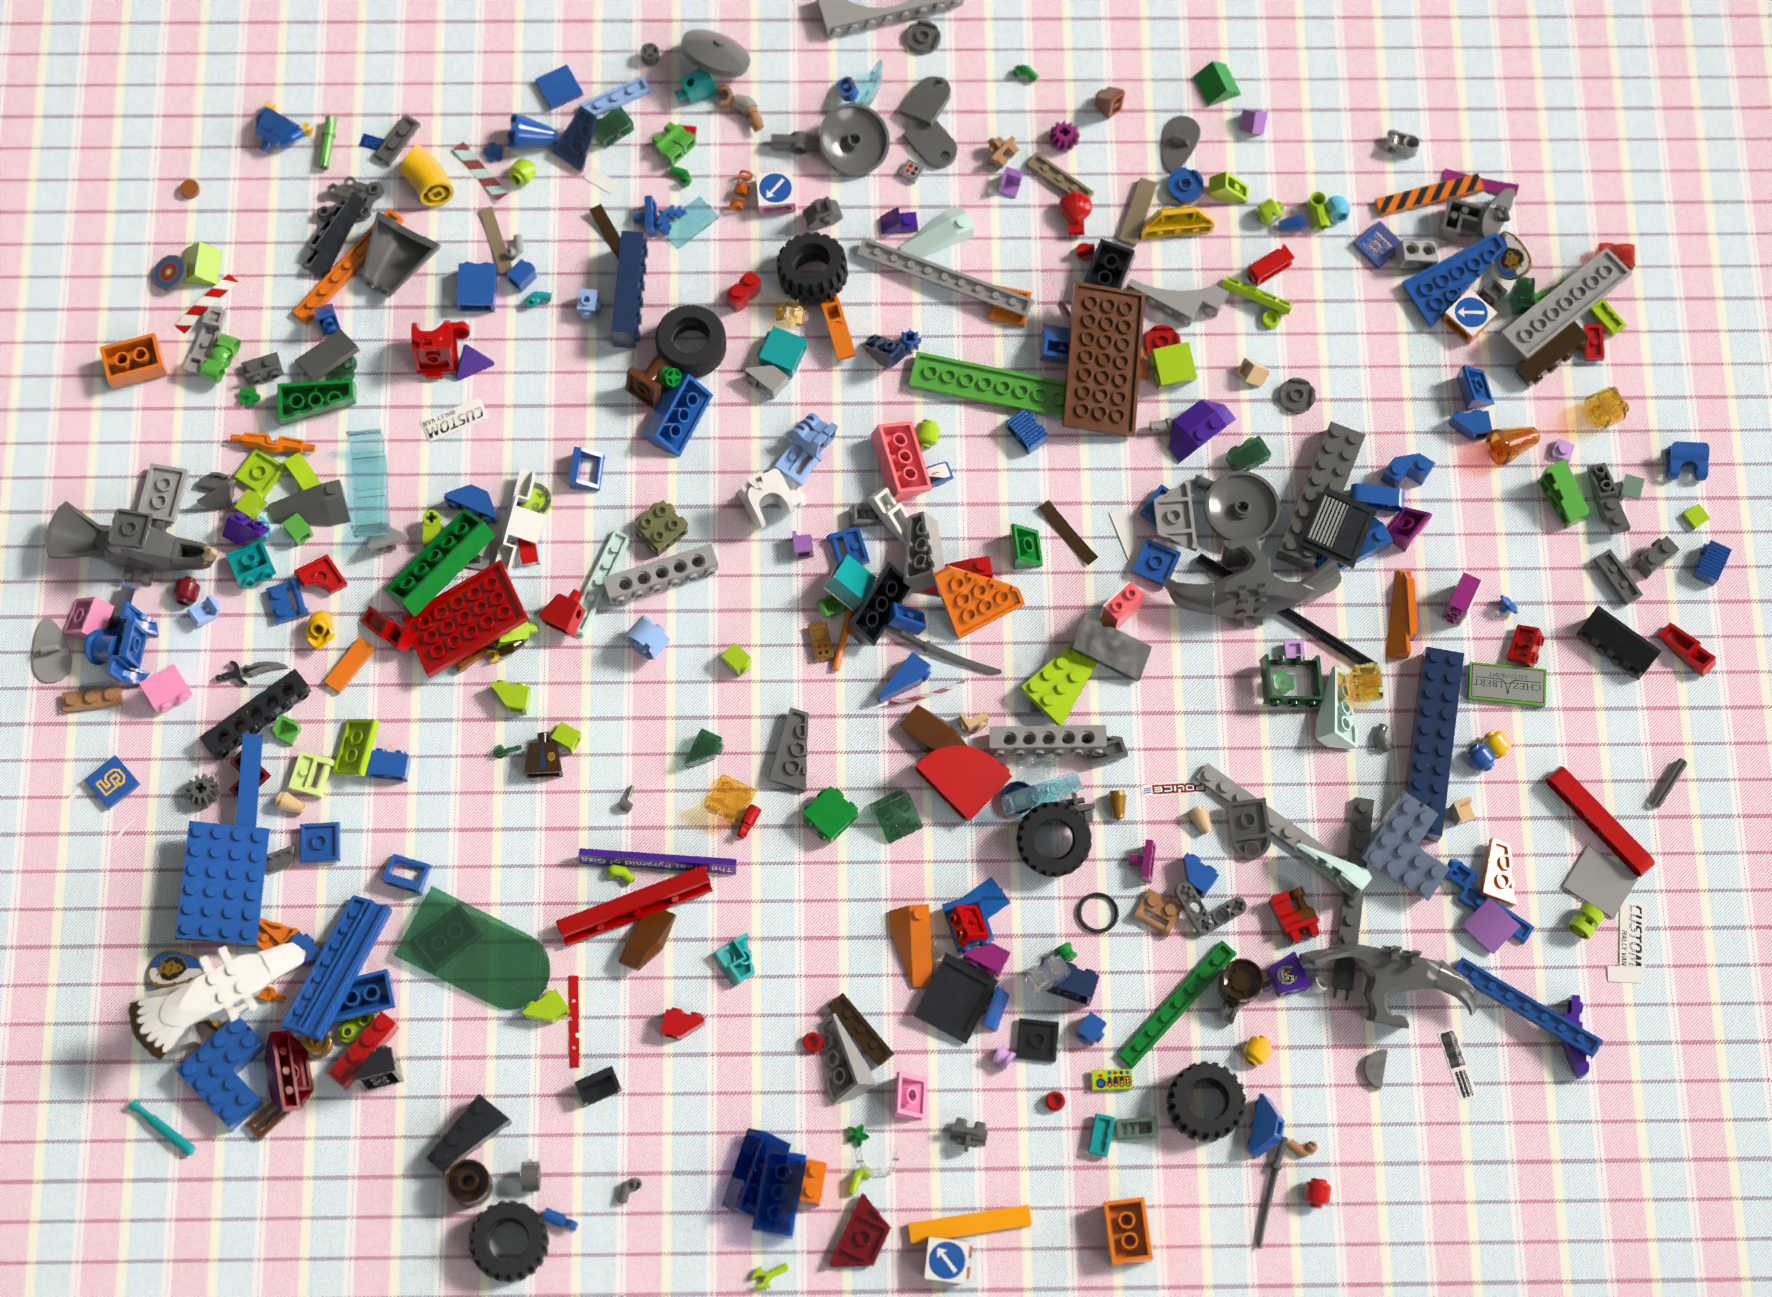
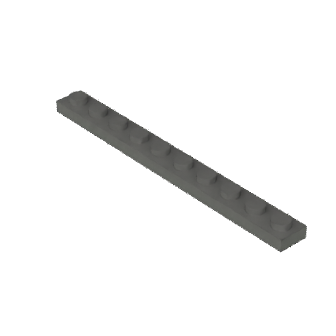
M1355 797L1347 862L1367 869V862L1359 855L1370 839L1374 800ZM1364 890L1355 900L1343 891L1337 945L1349 942L1358 944ZM1335 959L1333 988L1353 989L1356 963L1352 959Z

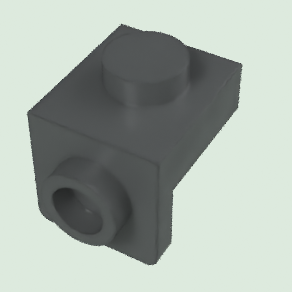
M1493 279L1486 287L1484 286L1481 289L1479 296L1488 305L1493 307L1508 290Z

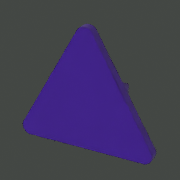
M465 344L462 349L456 379L462 380L494 365V361Z

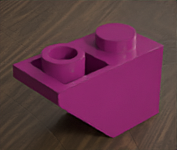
M992 943L966 951L964 959L967 960L966 963L968 965L984 969L985 974L991 977H999L1011 952Z

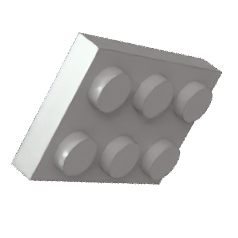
M150 463L137 511L152 514L153 521L175 524L189 471L187 469Z

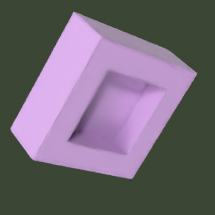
M1557 438L1551 458L1560 461L1566 459L1567 463H1569L1575 444Z
M1284 640L1286 660H1293L1296 656L1300 655L1304 656L1305 659L1304 640Z

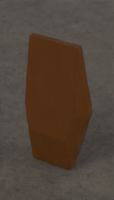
M918 704L900 724V727L927 754L948 746H968L947 721Z
M662 910L641 918L629 933L618 960L619 963L640 971L664 949L676 914Z

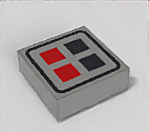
M908 159L899 176L916 183L924 171V166Z

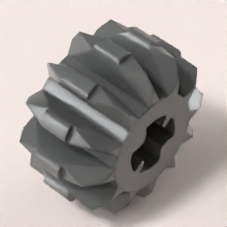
M203 774L200 779L198 775H195V781H188L191 786L185 787V790L189 792L186 797L191 799L192 805L198 803V806L202 808L204 803L210 806V800L216 802L217 799L214 795L220 794V791L217 790L219 784L214 782L215 779L212 776L207 778V775Z

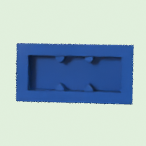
M652 195L644 196L645 211L633 213V221L635 224L645 223V230L650 237L658 236L656 225L657 202Z

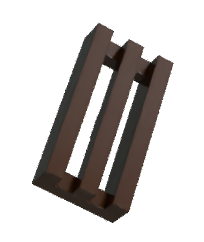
M271 1101L246 1125L262 1140L292 1111L282 1112L260 1133L259 1131L280 1112L277 1107L256 1128L254 1127L275 1106V1103Z

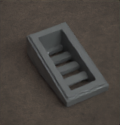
M852 505L848 510L850 527L885 525L882 520H879V516L871 505ZM871 512H874V520L872 519Z

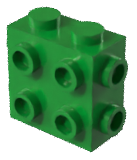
M830 786L827 790L825 788L822 789L817 795L818 798L813 803L810 801L803 808V822L810 829L813 827L818 832L817 835L822 841H828L832 844L858 818V808L853 802L850 801L848 803L843 798L844 794L838 788L834 789Z

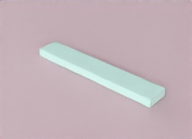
M615 529L613 530L583 592V596L578 602L585 609V614L576 634L585 636L605 595L602 577L615 574L632 539L630 535Z

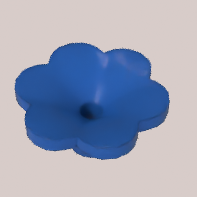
M1502 594L1500 597L1503 605L1499 610L1503 614L1508 610L1517 614V606L1512 603L1510 598Z

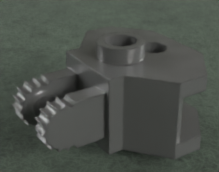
M829 196L824 197V199L814 200L810 206L802 210L808 230L826 228L843 219L837 200H831Z

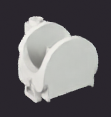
M772 469L765 474L760 471L747 479L748 483L741 486V492L738 493L746 511L759 529L766 527L760 510L765 505L774 502L790 514L794 512L795 507L800 509L807 505L806 500H808L804 492L792 498L789 487L778 469Z

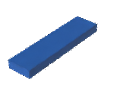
M1470 885L1465 891L1461 892L1457 900L1475 911L1488 897L1479 894L1480 890ZM1492 899L1520 925L1511 936L1524 944L1535 927Z

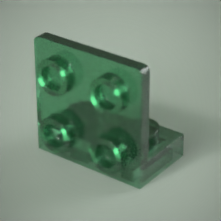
M904 788L869 804L871 812L877 816L888 843H892L923 828L912 798Z

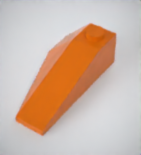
M929 904L908 905L890 910V932L913 988H928L932 980Z

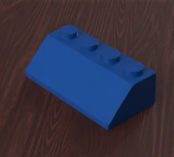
M689 373L681 374V382L677 386H668L641 435L653 446L677 457H680L713 397V394Z
M388 969L357 976L332 1023L396 1008L392 978Z

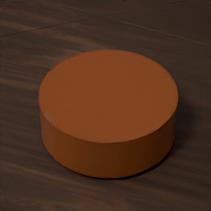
M185 180L180 186L182 195L188 199L197 197L200 192L199 185L195 180Z

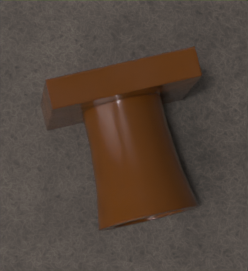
M655 356L644 373L631 366L627 370L626 391L656 410L661 399L662 388L658 380V372L663 367L672 368V366L660 356Z

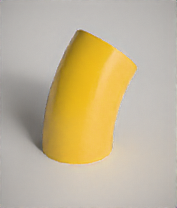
M419 144L414 146L401 163L398 172L412 184L421 202L425 205L440 206L447 203L453 197L454 190L446 172L427 150Z

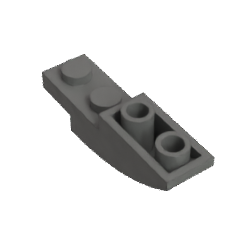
M1606 463L1587 466L1591 490L1603 524H1607L1611 535L1629 531L1631 526L1618 500V490Z

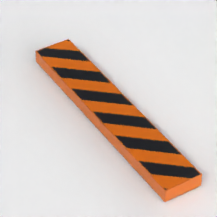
M1477 173L1376 198L1374 202L1379 216L1383 217L1448 201L1449 197L1456 199L1483 192L1484 187Z

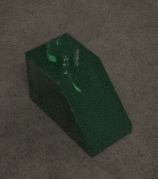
M701 728L684 762L685 768L690 769L715 760L717 755L720 756L724 749L722 737Z

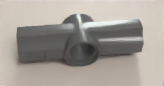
M795 131L791 134H772L771 151H790L795 155H802L806 152H820L818 135H807L802 131Z

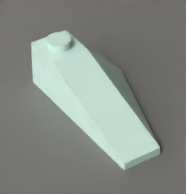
M1336 666L1331 669L1324 693V700L1321 703L1316 720L1315 736L1318 741L1327 747L1357 749L1358 731L1357 726L1353 725L1351 715H1354V710L1348 702V698L1351 695L1347 674Z
M1297 843L1293 849L1296 854L1354 900L1372 879L1369 871L1365 868H1360L1355 864L1306 845Z

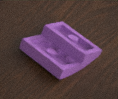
M1490 897L1462 924L1492 954L1520 927Z

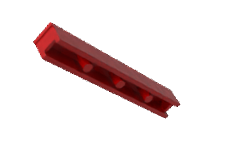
M703 865L556 920V924L567 947L713 892L706 867Z

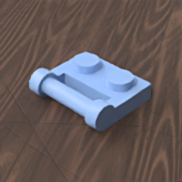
M792 442L776 463L775 469H778L782 474L794 480L796 484L803 486L806 482V477L824 456L822 453L815 458L812 456L798 475L795 471L808 453L802 450L803 447L801 445H796Z

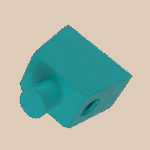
M699 68L681 78L680 81L683 87L674 91L678 101L689 97L691 104L717 95L716 87L710 74Z

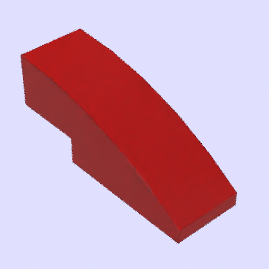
M372 606L368 607L360 621L377 636L405 652H408L416 637L410 630Z
M1670 622L1658 634L1661 641L1681 661L1700 676L1704 677L1716 665V657L1703 649L1701 642Z

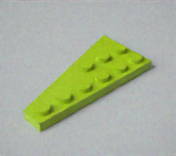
M1102 617L1098 619L1099 621L1109 625ZM1072 643L1020 688L1056 726L1064 725L1097 662L1070 650Z

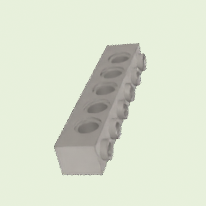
M708 544L602 577V585L609 604H620L625 599L631 597L636 599L650 591L655 593L666 586L675 587L685 580L690 582L704 574L705 576L712 575L718 570L719 564L712 545ZM698 561L702 566L695 567L692 563ZM681 567L684 571L677 573L674 569ZM658 573H664L666 577L661 579L658 578L656 575ZM644 578L648 582L646 584H640L638 580ZM622 584H627L630 588L627 590H623L620 588V586Z
M1106 725L990 727V756L1004 757L1005 755H1013L1015 757H1023L1025 755H1033L1035 757H1042L1044 755H1053L1060 757L1067 754H1072L1073 756H1082L1083 754L1101 756L1107 754ZM1069 739L1072 743L1065 744L1063 741ZM1085 739H1089L1092 742L1089 744H1085L1082 741ZM1008 740H1011V741L1014 742V743L1011 744V745L1005 744V742L1008 741ZM1027 740L1033 741V743L1030 745H1027L1024 742ZM1045 740L1053 741L1051 744L1044 743Z

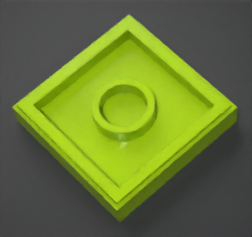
M255 448L234 475V479L252 491L256 489L266 498L287 469L277 460Z

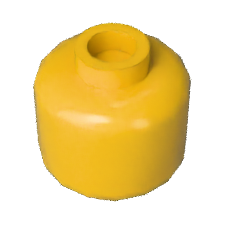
M1491 730L1484 735L1485 740H1483L1482 744H1486L1497 759L1511 751L1509 749L1511 742L1503 731L1495 732Z
M1261 1035L1260 1037H1251L1242 1050L1243 1058L1253 1066L1264 1065L1272 1053V1048L1269 1045L1270 1041Z

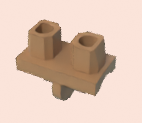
M1011 136L1001 145L1003 141L1001 137L997 139L990 138L988 140L990 147L987 150L990 153L993 150L996 152L986 162L989 165L993 163L999 169L1003 168L1008 162L1002 155L1005 151L1012 158L1019 151V148L1014 143L1016 139Z

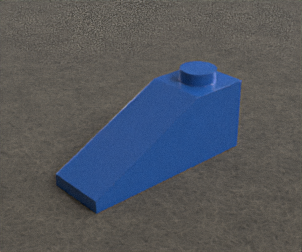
M912 652L878 695V702L882 704L919 686L922 681L926 682L931 675V665Z

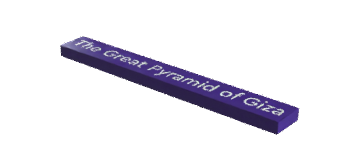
M580 848L578 854L580 864L607 866L614 864L625 867L690 871L705 865L708 873L736 874L737 860L729 858Z

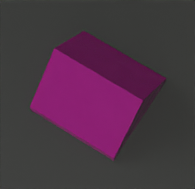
M1404 507V510L1399 512L1387 527L1393 539L1392 543L1406 552L1428 525L1432 514Z

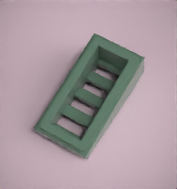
M1158 1118L1116 1119L1117 1140L1159 1138ZM1131 1123H1135V1134H1132ZM1140 1123H1143L1144 1134H1140ZM1148 1123H1151L1152 1133H1148ZM1123 1124H1127V1135L1123 1134Z

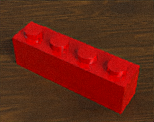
M381 1011L328 1072V1075L347 1090L355 1081L356 1073L370 1052L375 1051L376 1047L386 1045L400 1027Z

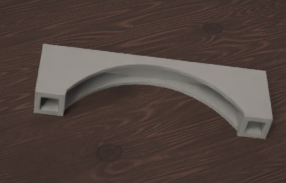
M816 0V4L828 38L837 37L844 33H854L865 28L871 29L882 24L888 25L899 20L905 21L916 16L922 17L928 13H938L949 8L955 9L964 5V0H908L899 5L882 8L866 7L848 0Z

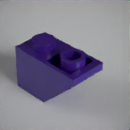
M237 511L227 517L222 537L239 545L259 538L267 533L270 528L263 525L260 521L249 518L245 513Z

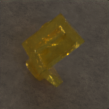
M787 300L778 305L775 320L781 321L784 319L800 327L803 325L807 308Z

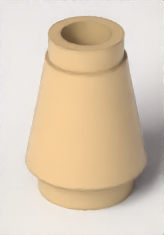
M280 791L274 806L278 807L279 810L301 815L305 804L288 792Z
M1203 804L1189 810V817L1201 831L1202 835L1213 830L1207 808H1204Z

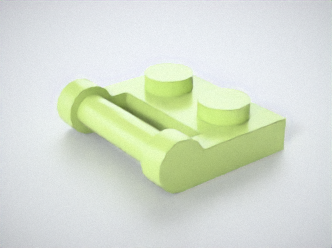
M300 751L288 788L313 795L317 798H323V789L330 768L334 766L335 761ZM318 763L323 764L316 788H312L311 784Z

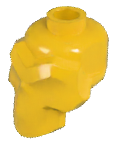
M318 610L308 620L307 628L304 632L309 645L313 649H322L335 636L333 617L327 611Z

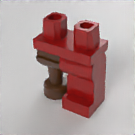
M1303 887L1293 889L1289 894L1287 891L1271 896L1268 901L1283 937H1288L1292 945L1302 942L1301 931L1305 930L1309 939L1320 934L1318 916H1316L1315 910L1312 907L1307 906L1303 898L1305 895ZM1290 898L1291 900H1296L1297 910H1293Z

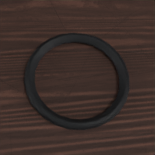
M1091 893L1080 901L1077 916L1081 925L1088 931L1104 933L1112 929L1117 923L1119 910L1116 902L1107 894ZM1103 897L1111 902L1115 910V916L1109 926L1103 929H1094L1084 922L1081 910L1083 904L1088 899Z

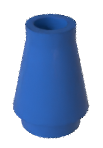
M1296 213L1278 221L1280 232L1302 231L1303 228H1306L1303 214Z

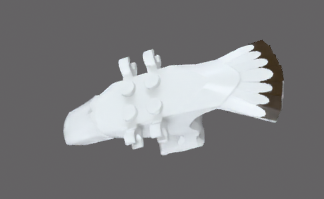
M286 943L256 952L255 954L240 955L231 959L226 946H223L217 952L223 964L214 969L207 955L199 958V964L205 974L195 978L168 996L130 1002L128 1013L132 1032L136 1040L140 1042L151 1056L162 1060L190 1025L206 1019L212 1022L217 1020L220 1024L228 1020L232 1022L238 1019V1016L243 1012L256 1010L258 1005L253 997L258 995L268 985L301 965L307 955L305 950L294 943Z

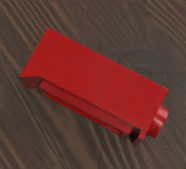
M1283 244L1281 249L1277 248L1252 265L1249 264L1246 272L1247 278L1258 287L1292 266L1293 263L1291 261L1295 257L1287 246Z

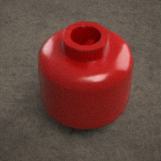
M1311 1178V1181L1305 1183L1303 1199L1310 1203V1207L1322 1209V1205L1329 1204L1331 1185L1327 1183V1180Z

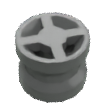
M647 43L642 46L641 55L643 63L648 66L657 64L659 61L658 47L653 43Z
M1224 1000L1217 1019H1224L1228 1024L1232 1025L1239 1006H1232Z

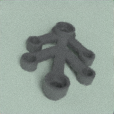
M352 176L346 177L344 183L348 189L356 188L363 191L358 195L364 200L367 199L365 206L362 207L360 215L362 218H369L374 201L380 199L384 193L383 186L378 182H371L367 185L355 181ZM330 184L327 188L329 195L346 198L345 202L353 193L338 188L336 184ZM332 188H336V191L331 192L330 190ZM377 188V191H371L372 189ZM338 203L329 207H319L317 210L319 220L325 222ZM364 210L368 211L367 214H363L362 212Z

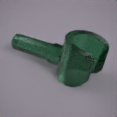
M502 744L494 747L493 752L497 758L502 759L510 752L521 750L522 746L517 745L504 749Z

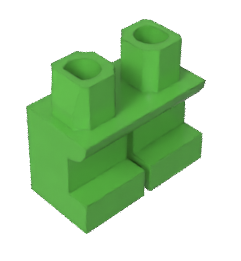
M669 121L664 127L667 135L663 137L657 133L652 137V142L657 147L658 154L670 165L674 166L697 143L695 135L684 130L681 124L675 125Z

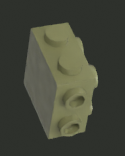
M664 500L654 503L648 512L640 514L634 522V533L639 539L643 538L647 542L646 546L652 553L656 552L658 556L688 534L687 521L682 516L678 517L675 513V508Z

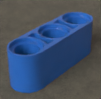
M1360 483L1351 485L1350 497L1383 511L1401 512L1404 510L1405 491L1402 489Z

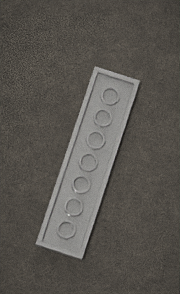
M1606 247L1504 329L1500 335L1526 361L1564 328L1576 321L1629 278L1632 272Z

